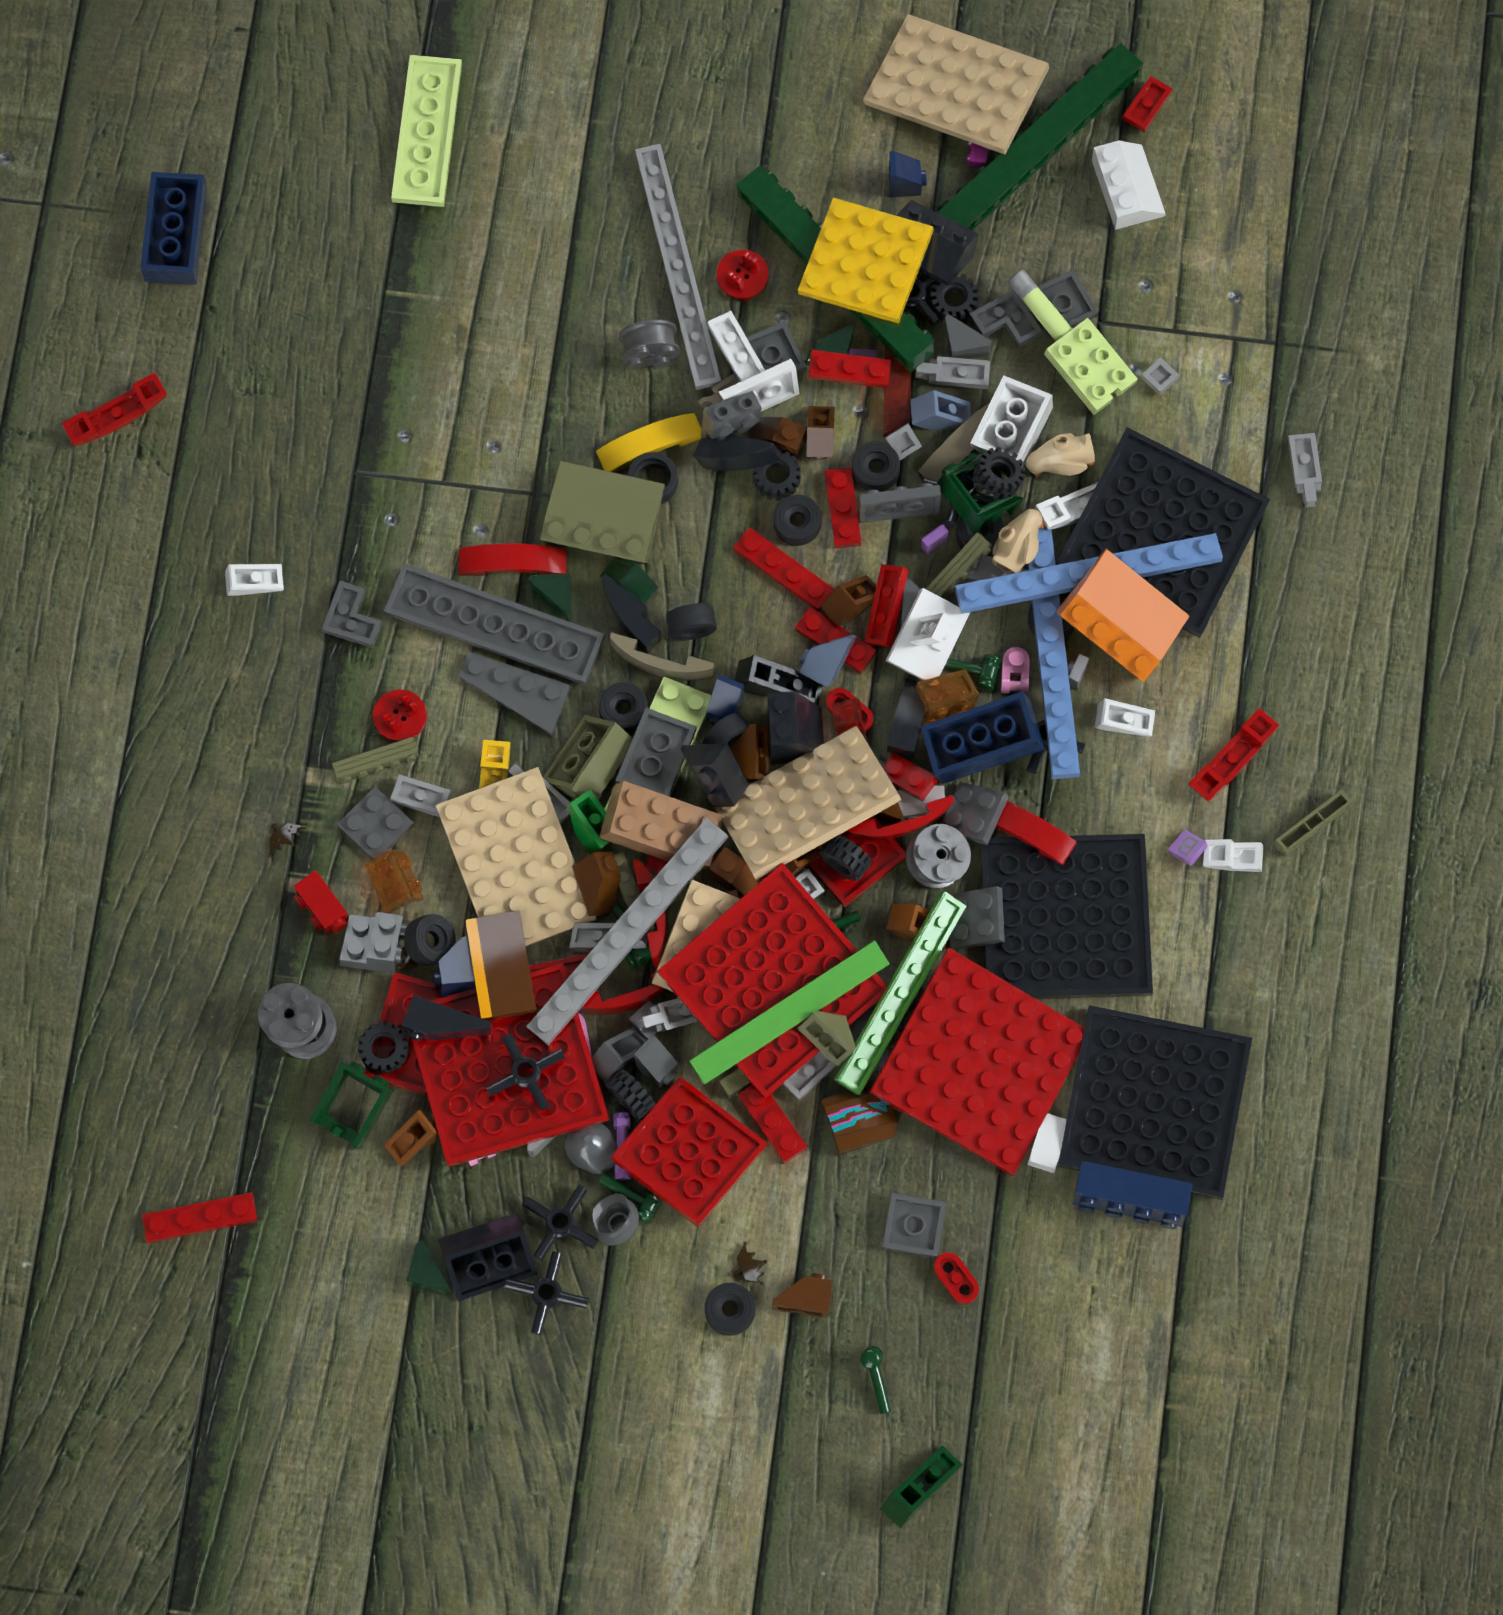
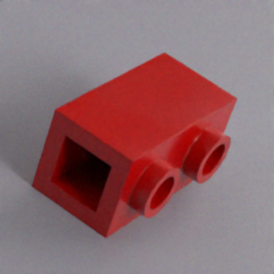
M316 870L293 886L296 895L293 896L302 910L307 907L312 914L309 919L318 931L323 929L327 935L332 932L335 934L347 926L346 922L349 919L347 911Z

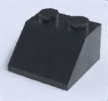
M727 743L683 745L681 751L712 807H735L749 784Z

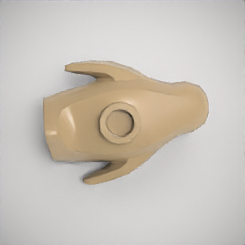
M1071 433L1057 435L1045 442L1036 451L1030 453L1026 459V467L1035 477H1039L1042 472L1072 476L1085 471L1088 467L1087 464L1090 466L1095 465V455L1089 433L1074 437Z
M1027 509L999 532V537L992 550L994 555L992 562L1004 573L1009 575L1020 573L1022 567L1035 558L1039 546L1038 531L1039 528H1044L1043 518L1039 511Z

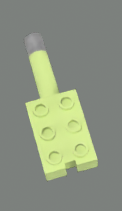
M1020 270L1009 279L1008 283L1055 340V343L1046 349L1044 355L1093 415L1111 403L1113 399L1111 395L1113 393L1119 397L1136 383L1137 377L1089 318H1086L1072 329L1025 270Z

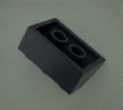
M910 200L897 214L899 217L933 226L934 231L919 272L948 286L974 258L978 233L913 200Z
M518 1212L438 1239L458 1302L503 1287L507 1278L521 1281L538 1275Z

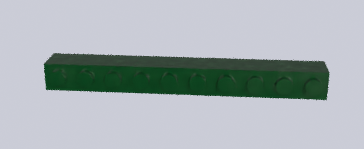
M1122 43L1115 49L1113 47L1108 49L1100 63L1091 65L1079 82L1074 81L1070 84L1066 94L1061 99L1056 98L1050 103L1047 112L1042 116L1037 115L1024 133L1019 132L1014 136L1006 154L997 152L992 159L993 161L987 167L985 165L982 166L975 173L974 179L969 184L965 182L958 188L955 197L950 201L948 199L945 200L937 209L938 214L973 231L1142 74L1143 62Z
M759 165L736 184L738 196L807 266L823 224H817L812 219L813 215L806 206L802 205L800 207L797 204L793 193L788 188L783 189L778 184L779 181L772 171L768 170L766 172ZM850 310L910 373L934 354L933 337L927 330L923 329L921 331L915 318L908 311L902 313L898 324Z

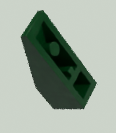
M942 1445L891 1493L880 1510L901 1529L946 1484L963 1464Z

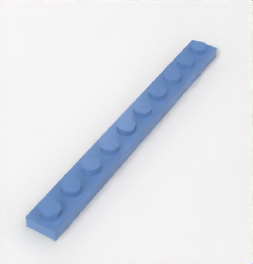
M1045 525L1044 528H1039L1038 552L1035 558L1027 564L1028 571L1055 566L1051 529L1048 530ZM1058 594L1031 600L1052 779L1076 778L1080 775L1062 618L1055 613L1060 607Z
M1216 533L1113 554L1142 578L1222 562L1223 559ZM1099 557L955 585V593L961 614L1072 592Z

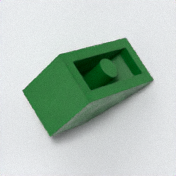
M589 789L569 803L568 808L574 833L591 855L610 841L599 838L606 811L591 789Z

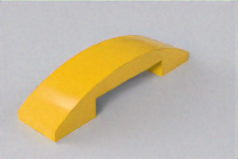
M695 413L679 415L627 433L598 449L596 454L603 470L615 473L630 467V463L644 453L659 452L677 444L682 447L700 440L702 429Z
M483 740L479 789L508 778L510 742Z

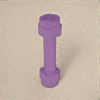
M627 1112L613 1114V1127L617 1131V1149L628 1138L630 1113ZM615 1165V1180H632V1176Z

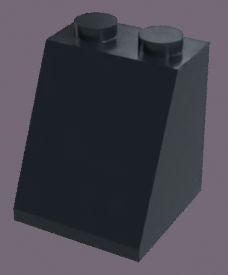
M795 691L767 693L771 765L788 764L806 753L814 752L815 748L824 744L822 708Z

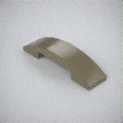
M990 402L973 414L942 443L918 471L920 476L924 479L928 478L939 481L942 476L941 471L951 463L956 465L962 462L966 456L976 451L970 443Z
M611 632V647L627 662L647 673L674 680H700L714 676V663L688 656L686 665L639 652L637 651V640Z

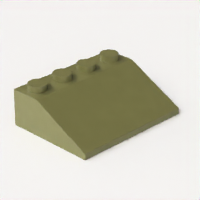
M560 461L540 540L648 563L665 484Z

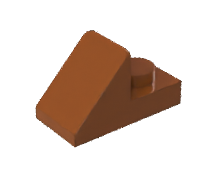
M419 1110L384 1146L399 1166H403L423 1147L434 1144L437 1132L421 1110Z

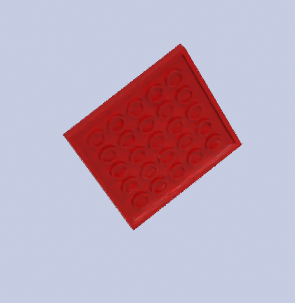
M782 863L656 972L712 1038L719 1042L856 953L857 950ZM875 973L818 1011L844 1015L847 1018L848 1025H850L882 997L887 985ZM806 1019L735 1064L764 1098H767L821 1051L797 1029Z
M948 948L869 1093L1013 1176L1080 1053L1084 1027L951 948Z
M564 963L530 972L537 1012L487 1020L493 1026L491 1035L436 1041L422 1039L421 1042L412 1040L448 1167L609 1121L578 1012L549 1046L526 1027L568 979ZM476 988L432 1000L438 1004L481 1019ZM408 1007L403 1009L405 1015L408 1010ZM512 1034L523 1057H529L535 1061L561 1048L565 1059L543 1069L537 1082L550 1105L546 1110H539L528 1088H523L516 1084L492 1097L489 1095L486 1087L510 1075L511 1067L514 1063L502 1041L504 1036ZM524 1067L520 1069L518 1075L522 1078H528L532 1075L533 1070L529 1067Z

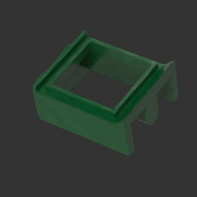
M985 451L977 455L971 453L956 465L955 463L947 465L941 471L942 476L937 483L973 534L979 531L985 520L990 519L992 523L998 521L1005 510L1009 515L1014 514L1024 499L1014 494L1012 497L1008 496L1007 499L1002 500L1000 495V499L981 508L978 506L958 479V476H963L974 470ZM991 468L997 477L1004 479L997 468Z
M351 1061L350 1064L341 1062L309 1121L329 1130L331 1134L352 1143V1146L355 1148L363 1149L367 1137L394 1090L388 1087L390 1082L376 1074L374 1078L364 1074L366 1068L356 1062ZM348 1076L380 1094L359 1133L327 1115Z

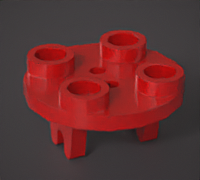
M739 249L729 252L721 259L717 267V284L727 296L747 302L765 289L768 283L769 270L765 260L759 254L750 250Z
M402 689L389 691L380 697L373 712L374 724L380 735L394 742L418 736L425 727L428 718L425 704L420 697L411 691Z

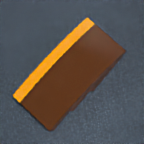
M520 910L465 920L481 1019L487 1021L537 1012Z

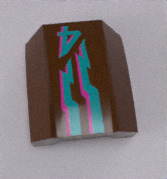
M872 1086L863 1088L860 1095L848 1091L821 1100V1107L830 1125L839 1156L895 1136L898 1119L894 1108L869 1093Z

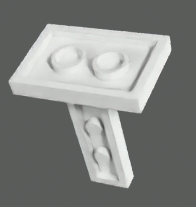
M732 311L707 322L708 328L739 383L719 391L721 402L753 391L762 407V412L800 394L796 366L792 359L765 370Z
M924 588L920 589L886 662L932 686L935 685L970 613L961 614L958 606Z

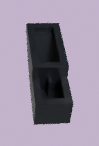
M729 434L724 442L701 437L693 457L705 469L737 471L780 461L783 455L771 442Z
M605 574L602 577L603 588L615 618L630 638L637 640L638 647L646 654H649L661 640V630L645 618L648 615L647 606Z
M906 678L892 725L887 752L911 758L914 757L932 685Z

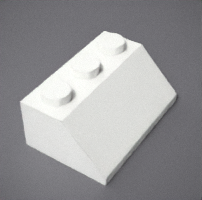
M1115 141L1094 147L1092 163L1115 230L1166 215L1141 144Z
M1003 375L970 445L979 453L985 450L988 451L990 448H993L995 451L997 447H1001L1002 452H1004L1007 448L1010 450L1009 454L1011 456L1014 452L1018 455L1016 460L1022 459L1023 464L1021 467H1024L1027 456L1031 453L1053 408L1052 395Z

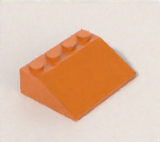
M1107 549L1104 550L1055 612L1142 682L1147 679L1162 660L1189 618L1187 613Z

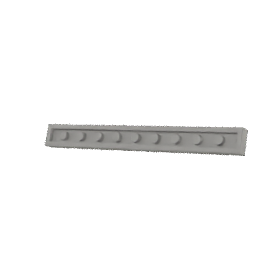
M661 144L635 149V154L695 390L713 387L721 382V377Z
M706 818L526 1026L527 1029L549 1046L725 842L728 835Z

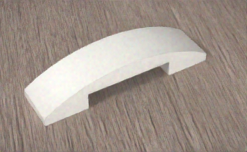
M1098 482L1062 498L1056 496L1037 504L1035 509L1040 512L1048 530L1078 522Z

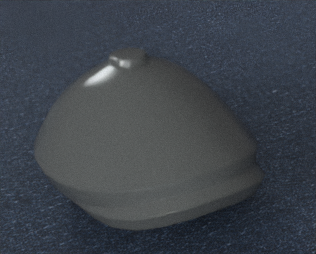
M600 1123L569 1132L565 1142V1150L568 1158L577 1167L593 1174H603L615 1165L611 1161V1156L616 1152L617 1145L609 1129Z
M612 1194L600 1201L593 1209L594 1232L598 1240L603 1244L619 1245L627 1242L635 1234L639 1222L636 1206L623 1194Z

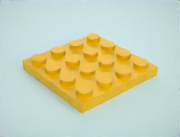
M833 198L799 285L798 294L899 324L932 237L933 226Z

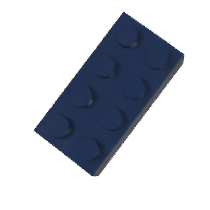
M151 172L140 268L144 281L197 285L207 197V184L204 175Z
M1023 691L921 726L934 776L942 784L1045 750L1031 700Z
M1082 1161L1072 1205L1078 1206V1210L1092 1213L1094 1210L1105 1211V1215L1113 1218H1122V1215L1133 1217V1221L1149 1224L1150 1221L1161 1223V1227L1177 1229V1226H1183L1187 1217L1193 1183Z

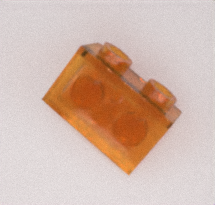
M966 669L919 681L915 687L926 708L924 715L926 723L938 721L975 708L979 697Z
M390 849L365 864L385 913L391 914L411 901L420 902L424 899L421 893V883L412 872L411 860L403 851Z

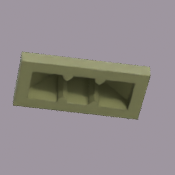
M814 1011L797 1028L837 1066L856 1049L847 1018L844 1015Z

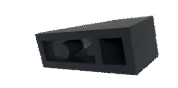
M752 655L740 660L735 676V681L744 684V690L751 693L767 696V693L795 691L819 706L822 684L801 674L797 670L759 656Z
M413 995L401 1025L403 1032L406 1033V1037L421 1042L422 1039L436 1041L491 1035L493 1031L492 1023L416 995Z

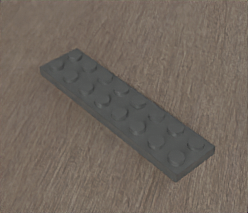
M405 563L401 568L384 609L385 615L582 685L587 683L605 638L603 633Z

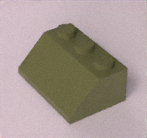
M584 715L543 778L560 794L572 801L589 789L599 800L602 791L608 782L613 779L616 770L625 759L633 738L616 722Z

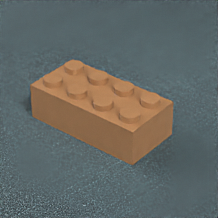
M622 781L612 789L599 838L669 862L706 818L718 828H721L724 816ZM713 855L699 872L711 866Z

